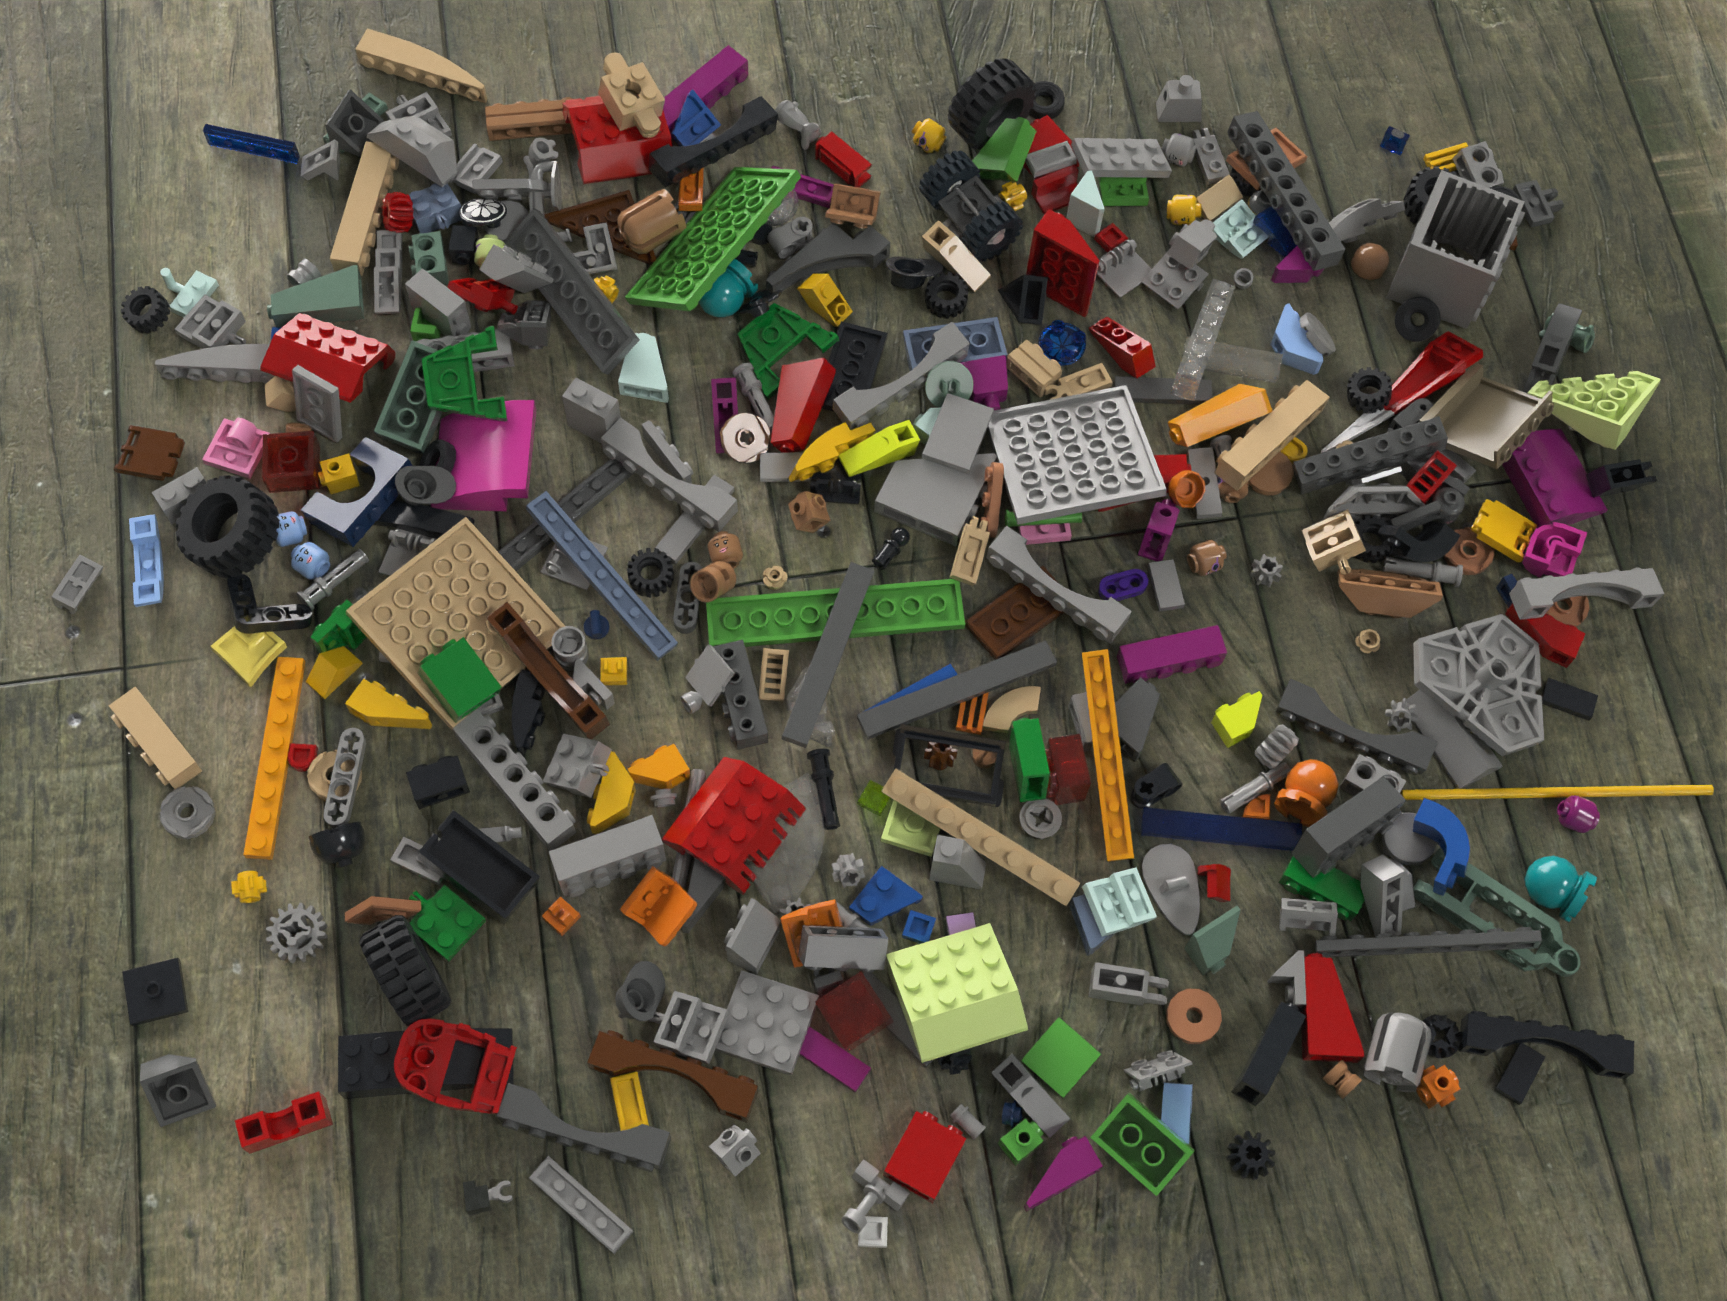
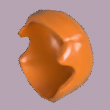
M1190 470L1180 471L1172 477L1168 485L1169 497L1177 506L1182 508H1194L1196 503L1202 500L1206 491L1205 481L1199 473Z

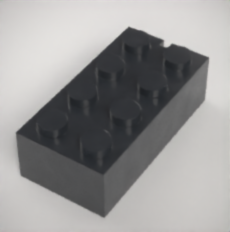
M454 810L439 826L437 835L434 833L418 851V860L503 925L537 885L540 878L533 870Z

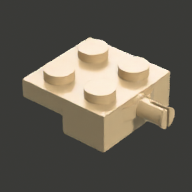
M1348 509L1302 530L1311 558L1319 572L1338 564L1341 574H1346L1344 566L1347 572L1350 573L1351 567L1347 560L1366 551Z

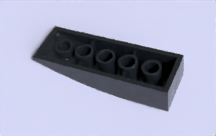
M471 1028L495 1037L496 1043L507 1048L511 1045L513 1046L512 1028ZM405 1031L338 1036V1093L344 1099L412 1094L402 1088L394 1072L395 1054ZM455 1041L441 1091L474 1088L485 1049ZM513 1062L506 1085L508 1083L514 1085Z

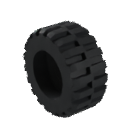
M999 58L995 59L994 62L989 61L985 63L984 67H979L975 70V73L972 76L970 75L966 82L959 87L958 93L953 96L951 100L952 105L948 109V121L952 129L971 148L981 150L1006 118L1016 119L1017 117H1022L1026 119L1037 96L1035 83L1010 59Z
M219 476V479L212 478L207 480V484L199 485L196 488L197 491L187 497L188 501L185 506L182 505L179 511L181 516L176 521V527L178 528L176 539L180 551L184 553V556L189 561L214 576L228 578L229 576H240L243 571L245 573L250 572L254 569V565H260L265 560L263 557L267 553L270 554L273 549L271 545L273 541L277 540L278 532H276V529L279 528L277 506L274 505V501L265 492L239 476ZM238 513L231 531L218 540L223 524L232 515Z
M395 915L362 934L359 943L367 963L391 1006H393L395 1012L406 1026L409 1027L412 1023L421 1019H429L449 1007L451 998L423 943L403 915Z

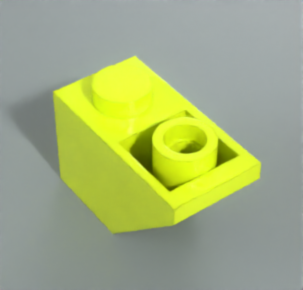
M1260 691L1252 695L1251 693H1246L1237 699V703L1231 706L1224 704L1215 711L1211 723L1227 748L1250 737L1255 727L1262 699Z

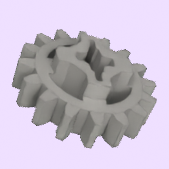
M290 903L288 904V911L284 912L279 908L278 913L280 916L278 918H270L274 925L266 927V931L271 934V936L266 938V941L269 945H272L270 950L274 954L278 953L280 960L283 961L288 956V960L294 964L296 958L299 957L304 963L306 962V955L310 954L312 957H316L314 950L316 948H324L320 940L328 938L327 934L322 931L328 928L325 921H321L324 917L320 912L315 913L316 910L313 906L310 905L305 909L304 904L299 903L297 909H294ZM306 918L313 922L314 928L307 926ZM280 938L287 940V948L281 945Z

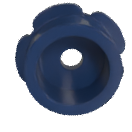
M1016 1100L1013 1103L1005 1102L1002 1113V1124L1010 1125L1013 1129L1015 1124H1019L1022 1120V1107L1018 1106Z

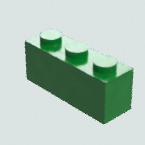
M1294 856L1291 857L1278 882L1284 885L1287 891L1293 894L1299 893L1308 898V900L1337 903V918L1341 920L1352 921L1365 900L1361 889V881L1336 868H1333L1325 875L1321 872L1312 878Z

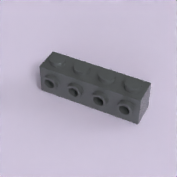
M739 640L713 646L735 673L726 685L725 692L720 694H723L725 698V703H721L724 718H730L732 725L727 727L730 741H736L738 750L768 743V732L744 641Z

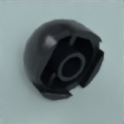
M353 822L310 835L309 843L314 856L319 861L325 864H336L337 868L353 864L352 859L360 855L365 845V833L361 822Z

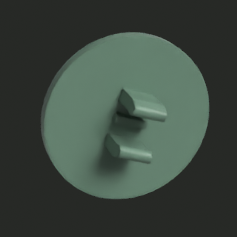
M945 361L937 364L928 373L925 380V392L929 401L936 407H942L948 393L968 400L973 391V378L970 371L961 363Z

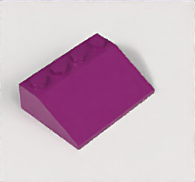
M1562 429L1532 431L1521 447L1518 446L1510 459L1502 464L1532 520L1537 525V529L1542 525L1552 524L1553 522L1571 525L1603 514L1608 510L1601 497L1593 498L1586 477L1587 473Z

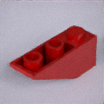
M1108 316L1089 327L1091 334L1121 369L1136 379L1156 367L1151 343Z
M1512 602L1505 613L1506 616L1539 643V653L1542 657L1567 668L1576 658L1586 633L1579 631L1573 625H1566L1556 620L1549 614H1545L1541 618L1519 619Z

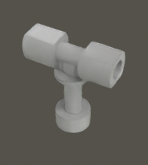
M864 1159L851 1178L865 1187L863 1189L865 1197L856 1209L849 1208L841 1219L843 1225L848 1230L857 1234L867 1224L865 1215L874 1203L881 1204L884 1201L898 1212L910 1194L897 1183L893 1182L889 1185L878 1177L880 1171Z

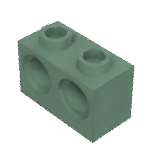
M436 231L412 235L413 245H409L411 260L415 259V265H411L412 275L414 276L423 268L443 285L449 284L441 232Z

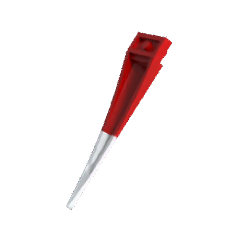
M1449 331L1445 332L1430 342L1392 385L1391 400H1389L1387 406H1384L1383 410L1376 409V413L1371 411L1363 413L1338 437L1324 447L1321 453L1335 449L1343 441L1353 440L1406 409L1415 400L1428 396L1465 373V369L1483 358V350Z

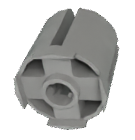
M1393 1012L1382 1014L1375 1025L1364 1066V1076L1380 1085L1381 1080L1388 1084L1398 1085L1397 1091L1416 1092L1421 1082L1432 1039L1431 1029L1423 1021L1409 1014Z

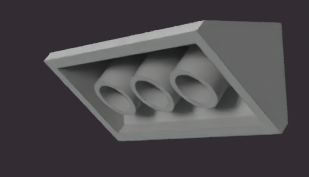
M1418 690L1406 699V703L1409 705H1416V709L1412 713L1418 715V721H1412L1418 732L1421 735L1438 741L1433 754L1457 789H1463L1503 767L1489 745L1485 743V740H1481L1476 733L1471 732L1469 727L1467 728L1462 724L1463 721L1457 716L1453 717L1449 714L1448 710H1444L1441 707L1442 705H1438L1433 698L1431 699L1421 690Z

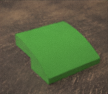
M1098 177L1103 206H1148L1147 178Z
M1059 1017L1021 1061L1064 1098L1101 1056V1053Z

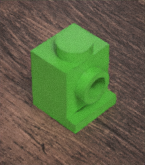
M1024 1119L1010 1132L1001 1137L998 1145L1013 1164L1017 1166L1042 1145L1043 1139L1041 1136L1043 1132L1034 1121L1029 1123ZM1025 1134L1029 1141L1027 1143L1020 1142L1019 1135Z

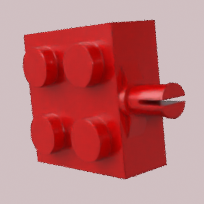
M474 278L449 281L447 286L465 302L470 301L474 303V307L478 310L488 312L493 309H503L512 315L517 312L518 305L511 303L516 289L493 279L478 281Z

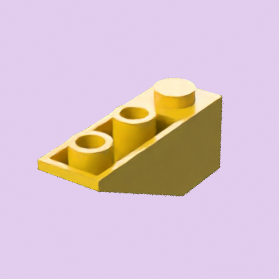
M363 679L345 703L352 715L371 726L432 728L428 712L419 706L411 707L407 704V700L399 694H389L386 692V688L376 681L371 683Z

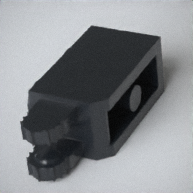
M1641 459L1603 465L1586 474L1593 498L1633 491L1641 486L1650 485L1657 481L1656 476L1646 477L1645 471L1653 467L1651 461L1641 462Z

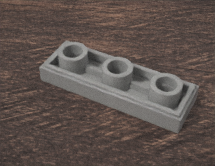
M649 420L643 423V437L676 479L692 484L691 475L694 473L691 466L686 461L683 463L680 460L679 452L674 444L669 445L666 442V436L661 427H655Z
M1213 447L1188 449V462L1191 464L1192 471L1199 473L1205 484H1207L1205 485L1206 491L1202 500L1195 505L1196 518L1222 517L1217 475L1214 473L1216 467Z

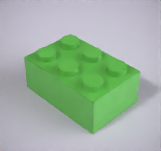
M1128 1093L1090 1137L1155 1196L1162 1191L1195 1151L1131 1093Z

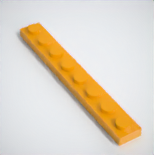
M1105 649L1082 652L1107 861L1135 859L1109 651Z
M277 658L243 854L245 858L273 860L289 766V746L293 742L306 664L304 658Z

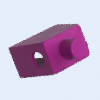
M1001 355L960 362L970 371L973 378V391L969 400L994 410H1000L999 403L1006 401L1008 393L1006 356Z
M1164 499L1162 502L1155 503L1138 556L1156 562L1163 561L1180 511L1172 500ZM1154 533L1161 534L1162 538L1155 539L1153 535Z

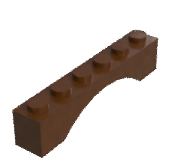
M508 602L487 617L495 632L587 739H593L610 725L606 715L559 665Z
M608 1030L607 1033L599 1031L587 1062L590 1069L612 1077L639 1071H662L678 1075L703 1090L714 1102L720 1114L745 1123L748 1122L758 1094V1085L754 1084L755 1081L742 1075H739L738 1078L729 1076L728 1071L713 1066L711 1070L701 1066L702 1062L690 1057H686V1060L675 1057L676 1054L664 1048H660L659 1051L650 1049L648 1043L638 1039H634L633 1042L624 1040L622 1034L612 1030Z

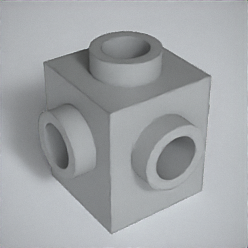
M736 1124L723 1131L720 1137L709 1146L721 1164L735 1177L761 1154L754 1145L757 1142L755 1136L747 1128L742 1131Z

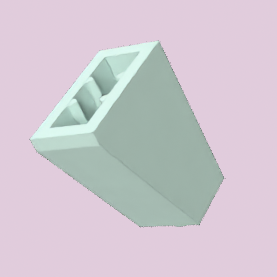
M635 333L640 341L624 358L618 381L620 395L668 403V388L656 338L647 333Z

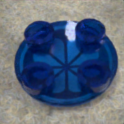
M1055 320L1041 332L1038 345L1042 348L1044 355L1050 360H1056L1060 366L1070 365L1077 362L1085 353L1086 335L1073 324L1063 322L1062 320Z

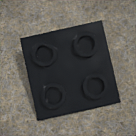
M837 458L831 470L825 473L819 471L812 475L810 492L822 495L825 502L859 504L862 473L849 477L840 459Z

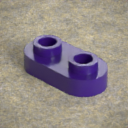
M1130 569L1106 576L1099 584V596L1102 600H1109L1112 597L1116 601H1121L1141 595L1147 588L1148 577L1139 569ZM1135 582L1138 586L1133 587L1130 583ZM1107 589H1112L1115 593L1110 594L1107 592Z

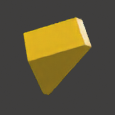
M345 646L320 653L306 683L322 698L326 699L363 663Z

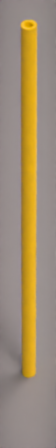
M1712 785L1414 789L1401 790L1400 794L1405 800H1423L1424 798L1429 800L1568 798L1571 795L1580 797L1713 795L1714 788Z

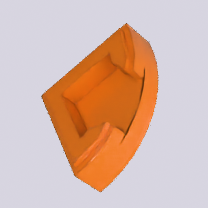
M1270 794L1260 795L1250 801L1243 811L1242 820L1268 822L1270 820Z

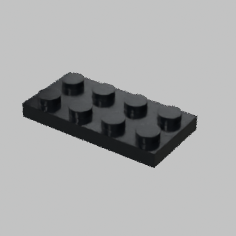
M841 321L837 333L839 341L833 345L828 360L836 369V373L822 409L834 412L833 400L853 386L856 390L872 388L888 333Z

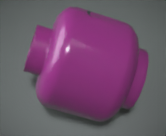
M1571 795L1566 800H1562L1557 807L1560 824L1578 833H1586L1589 830H1593L1600 819V813L1596 804L1577 795Z

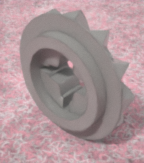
M1051 800L1028 801L1020 811L1019 821L1022 830L1026 831L1031 838L1036 837L1043 840L1044 838L1052 837L1059 830L1062 823V815L1058 806ZM1043 811H1046L1044 820L1047 823L1042 822L1036 827V818L1033 816H1039Z

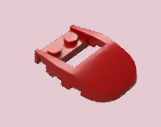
M421 1019L412 1023L403 1033L394 1058V1072L402 1088L423 1099L451 1110L497 1114L517 1047L511 1045L507 1048L496 1043L495 1037L471 1029V1026L463 1023L452 1024L438 1019ZM455 1041L485 1049L470 1102L440 1094Z

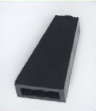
M1281 1002L1276 1007L1231 1091L1255 1107L1268 1094L1306 1017L1300 1013L1301 1010L1297 1006Z

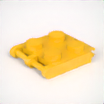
M1486 499L1478 512V517H1476L1471 530L1477 533L1476 538L1512 560L1522 562L1525 547H1528L1529 538L1534 533L1537 525L1497 500L1492 502Z

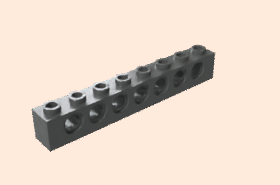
M1255 111L1234 116L1227 132L1228 136L1235 144L1240 156L1245 160L1251 174L1257 179L1261 190L1265 192L1270 200L1273 209L1280 216L1283 225L1290 232L1294 243L1298 245L1305 260L1313 271L1338 265L1345 251L1343 244L1259 112Z

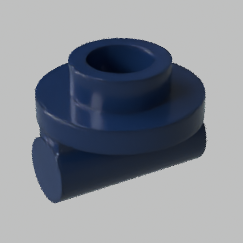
M599 610L590 611V617L584 623V632L591 639H602L609 632V622L604 616L600 615Z

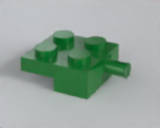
M348 600L342 605L335 607L331 616L324 623L319 624L310 636L319 654L346 645L354 651L367 638L345 614L346 610L353 605Z
M445 885L434 897L428 900L417 891L413 892L414 896L410 895L409 900L421 901V911L410 922L413 930L423 943L435 950L448 962L486 922V919Z

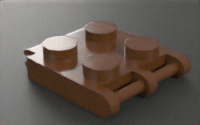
M130 425L126 444L121 447V458L119 463L115 464L113 470L121 474L164 481L165 477L173 478L178 465L176 458L181 456L185 445L184 440L173 432ZM134 435H137L133 446H131ZM127 454H130L126 465H124Z

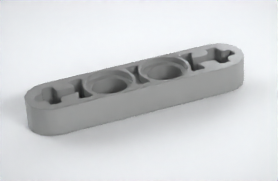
M357 728L346 729L341 734L323 814L326 823L333 829L338 828L340 825L348 824L351 818L366 748L365 736ZM353 736H356L359 742H354L353 754L350 753L351 746L348 740H352ZM353 760L355 766L351 771L344 772L341 770V765L344 761ZM340 785H348L350 787L349 793L344 797L335 795L336 788ZM336 803H339V811L343 817H338L337 821H334L331 815H336L338 809Z

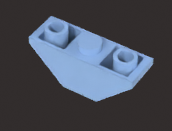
M1290 303L1286 304L1270 345L1281 364L1315 375L1319 372L1323 363L1322 353H1319L1306 337L1308 331L1301 328L1299 314L1293 310Z

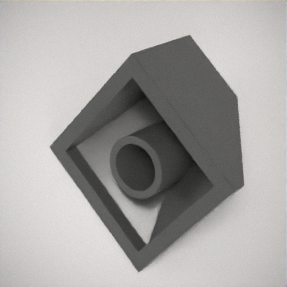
M168 1054L141 1064L140 1084L160 1127L216 1107V1102L196 1058Z

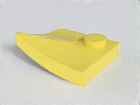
M234 626L213 643L211 648L249 687H252L263 671L287 646L274 632L248 634L239 632Z

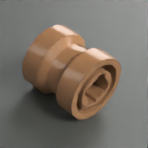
M1343 1060L1322 1078L1328 1085H1333L1336 1088V1093L1342 1099L1362 1081L1357 1074H1352L1348 1070V1065Z

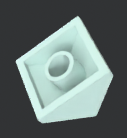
M1091 170L1086 172L1071 193L1066 218L1072 222L1075 228L1095 237L1100 232L1104 206Z

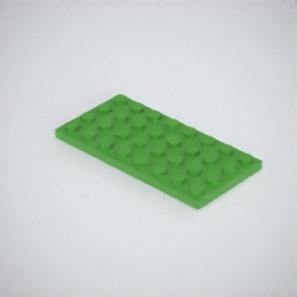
M734 167L705 201L702 211H697L686 224L687 228L672 240L625 296V299L632 305L681 311L693 310L704 294L712 288L713 283L726 271L727 266L732 260L739 256L746 243L753 239L754 234L761 225L767 222L770 214L781 205L784 197L795 188V184L801 178L799 172L793 169Z

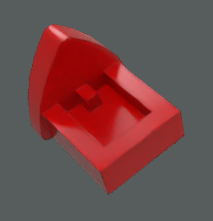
M1222 864L1201 865L1197 867V875L1207 876V898L1219 902H1230L1231 869Z

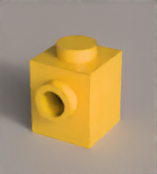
M349 453L320 462L322 471L318 472L322 487H328L330 494L360 486Z

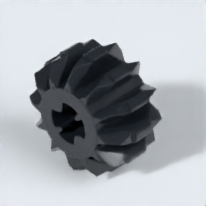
M1245 1131L1243 1137L1237 1134L1233 1138L1235 1144L1230 1143L1227 1147L1233 1153L1226 1157L1227 1161H1235L1236 1163L1232 1166L1231 1170L1235 1172L1240 1168L1242 1170L1240 1178L1245 1179L1248 1173L1253 1181L1258 1179L1259 1174L1265 1177L1269 1174L1267 1168H1272L1275 1165V1162L1270 1159V1157L1276 1154L1275 1150H1267L1266 1148L1270 1145L1271 1141L1267 1139L1262 1143L1260 1141L1262 1134L1259 1132L1255 1134L1254 1138L1250 1131ZM1253 1151L1256 1156L1249 1160L1246 1155Z

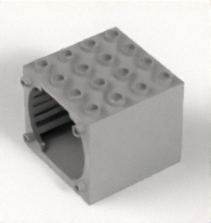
M1441 170L1417 222L1386 298L1403 304L1406 300L1413 297H1426L1437 305L1442 320L1467 329L1471 321L1476 322L1481 309H1483L1488 296H1490L1494 288L1495 282L1498 281L1501 275L1502 265L1505 263L1510 252L1509 247L1512 245L1518 232L1516 231L1517 226L1520 225L1525 212L1521 211L1525 201ZM1437 243L1453 245L1466 251L1475 258L1477 265L1473 264L1474 260L1469 259V261H1466L1464 258L1455 257L1451 253H1445L1446 250L1442 247L1440 251L1437 250Z

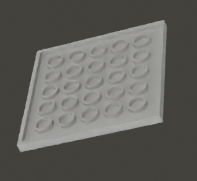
M1127 385L994 410L987 430L994 452L997 455V462L1003 463L1004 466L1003 480L1017 525L1166 496V486Z

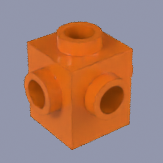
M1432 1065L1423 1070L1421 1082L1416 1091L1420 1099L1430 1109L1438 1103L1442 1108L1456 1100L1453 1094L1461 1088L1458 1085L1459 1080L1452 1070H1448L1446 1065L1438 1069Z

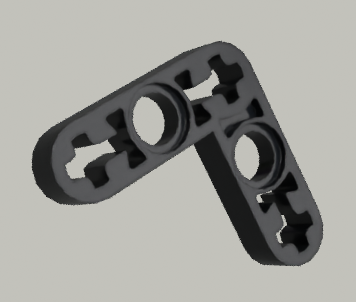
M245 574L228 577L227 594L234 625L239 632L249 634L304 629L311 625L312 610L307 605L290 604L257 607L250 578ZM237 585H240L242 591H238ZM238 601H247V602H249L250 604H248V605H238L237 602H238ZM248 615V621L244 619V616ZM270 616L279 617L280 620L271 621L267 618Z

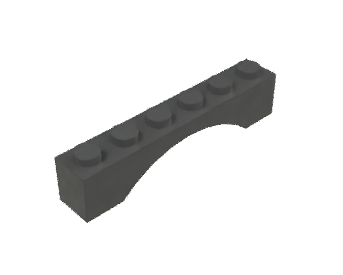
M1290 679L1275 711L1280 713V717L1286 721L1295 722L1296 720L1305 724L1304 727L1309 731L1319 733V731L1329 735V739L1335 742H1347L1353 745L1354 750L1364 754H1368V752L1375 754L1381 762L1398 764L1402 766L1403 771L1412 775L1422 774L1426 771L1438 741L1414 731L1396 735H1380L1356 729L1334 715L1322 702L1314 688Z
M510 1083L507 1085L496 1115L503 1122L502 1126L518 1131L519 1127L529 1130V1135L540 1139H545L546 1135L556 1138L555 1142L566 1147H572V1144L583 1146L582 1151L596 1156L599 1155V1152L610 1155V1160L625 1164L626 1160L637 1163V1168L648 1172H653L654 1168L661 1170L671 1140L670 1132L645 1124L613 1133H597L579 1129L555 1116L542 1103L535 1091Z

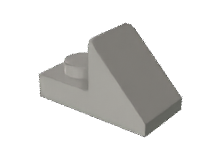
M335 139L302 157L301 177L310 180L325 172L334 179L339 180L340 154L338 141Z
M578 658L574 665L573 680L589 695L597 706L602 704L608 710L615 704L613 694Z
M1298 950L1267 981L1268 983L1288 984L1285 987V1001L1297 1006L1300 1010L1306 1005L1304 951Z

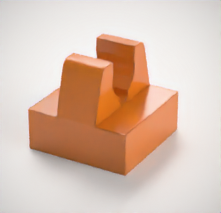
M561 896L542 915V919L561 936L581 917L580 913Z

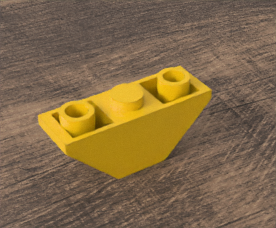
M612 751L606 762L609 772L604 771L608 774L602 776L601 784L597 783L593 798L596 799L594 809H589L587 824H590L592 834H599L629 816L636 792L633 779L615 752Z

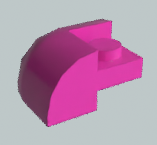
M1558 522L1536 528L1530 537L1523 559L1525 569L1539 578L1543 574L1554 577L1572 574L1577 557L1581 554L1587 532Z

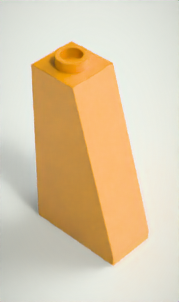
M1238 384L1168 421L1170 438L1175 444L1189 447L1272 412L1266 390Z

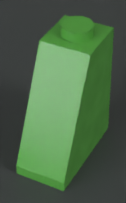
M1017 117L1016 119L1006 118L972 160L980 170L981 179L1017 182L1037 132L1027 119Z

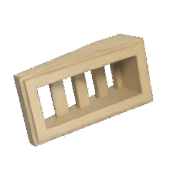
M763 648L759 700L784 702L789 650ZM767 659L783 660V664L767 663ZM767 668L781 669L782 674L766 673ZM766 678L781 679V684L766 683L765 680ZM765 688L780 689V694L764 693Z

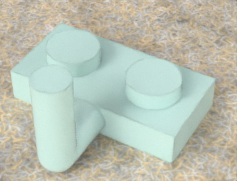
M163 268L160 271L167 288L178 293L169 308L171 312L181 317H185L204 295L210 297L219 286L216 279L197 270L185 286L175 282L170 269Z

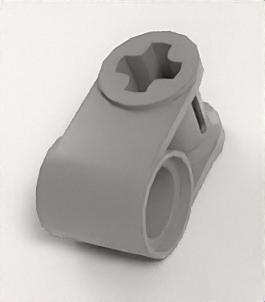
M798 217L772 230L768 234L767 240L779 258H787L800 250L806 242L810 243L813 240V224L809 218Z

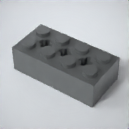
M1384 776L1307 828L1293 850L1292 855L1312 878L1321 872L1324 875L1329 873L1336 866L1335 862L1340 859L1343 861L1349 859L1355 853V848L1360 845L1362 848L1366 847L1374 840V835L1378 832L1381 834L1386 833L1394 825L1392 821L1402 813L1400 808L1405 802V798Z

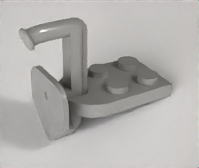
M558 161L538 163L529 179H473V190L481 198L498 200V198H508L509 201H521L522 197H529L530 212L535 208L543 216L544 198H551L554 209L556 211L561 210L562 195ZM543 172H552L551 183L543 181ZM568 228L566 231L557 232L564 242L573 241Z

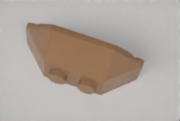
M1340 569L1337 572L1339 587L1359 612L1369 615L1382 614L1393 618H1411L1441 601L1443 597L1439 582H1429L1415 576L1366 569H1351L1350 573L1345 570L1346 574L1344 575L1341 574Z

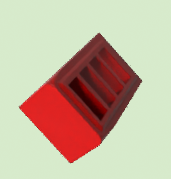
M1437 450L1406 486L1426 504L1457 465ZM1436 460H1439L1446 467H1448V469L1446 471H1443L1440 467L1434 464V462ZM1431 467L1436 472H1438L1441 475V477L1438 479L1427 470ZM1422 476H1427L1434 484L1432 486L1422 479ZM1418 482L1428 491L1426 493L1422 492L1415 486Z

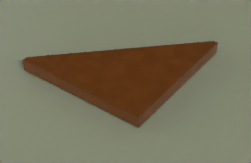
M630 190L544 214L550 225L565 231L568 228L570 233L585 238L583 227L607 222L614 251L648 265H652L656 261L653 250L647 254H637L631 250L623 240L618 229L617 218L621 211L635 204Z

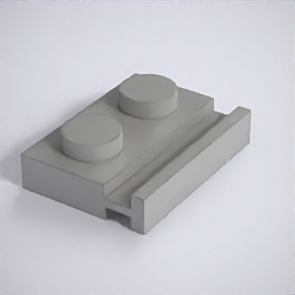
M474 143L458 161L457 175L449 182H454L457 186L476 194L473 190V179H489L502 164L503 160L500 155L483 147L479 148Z

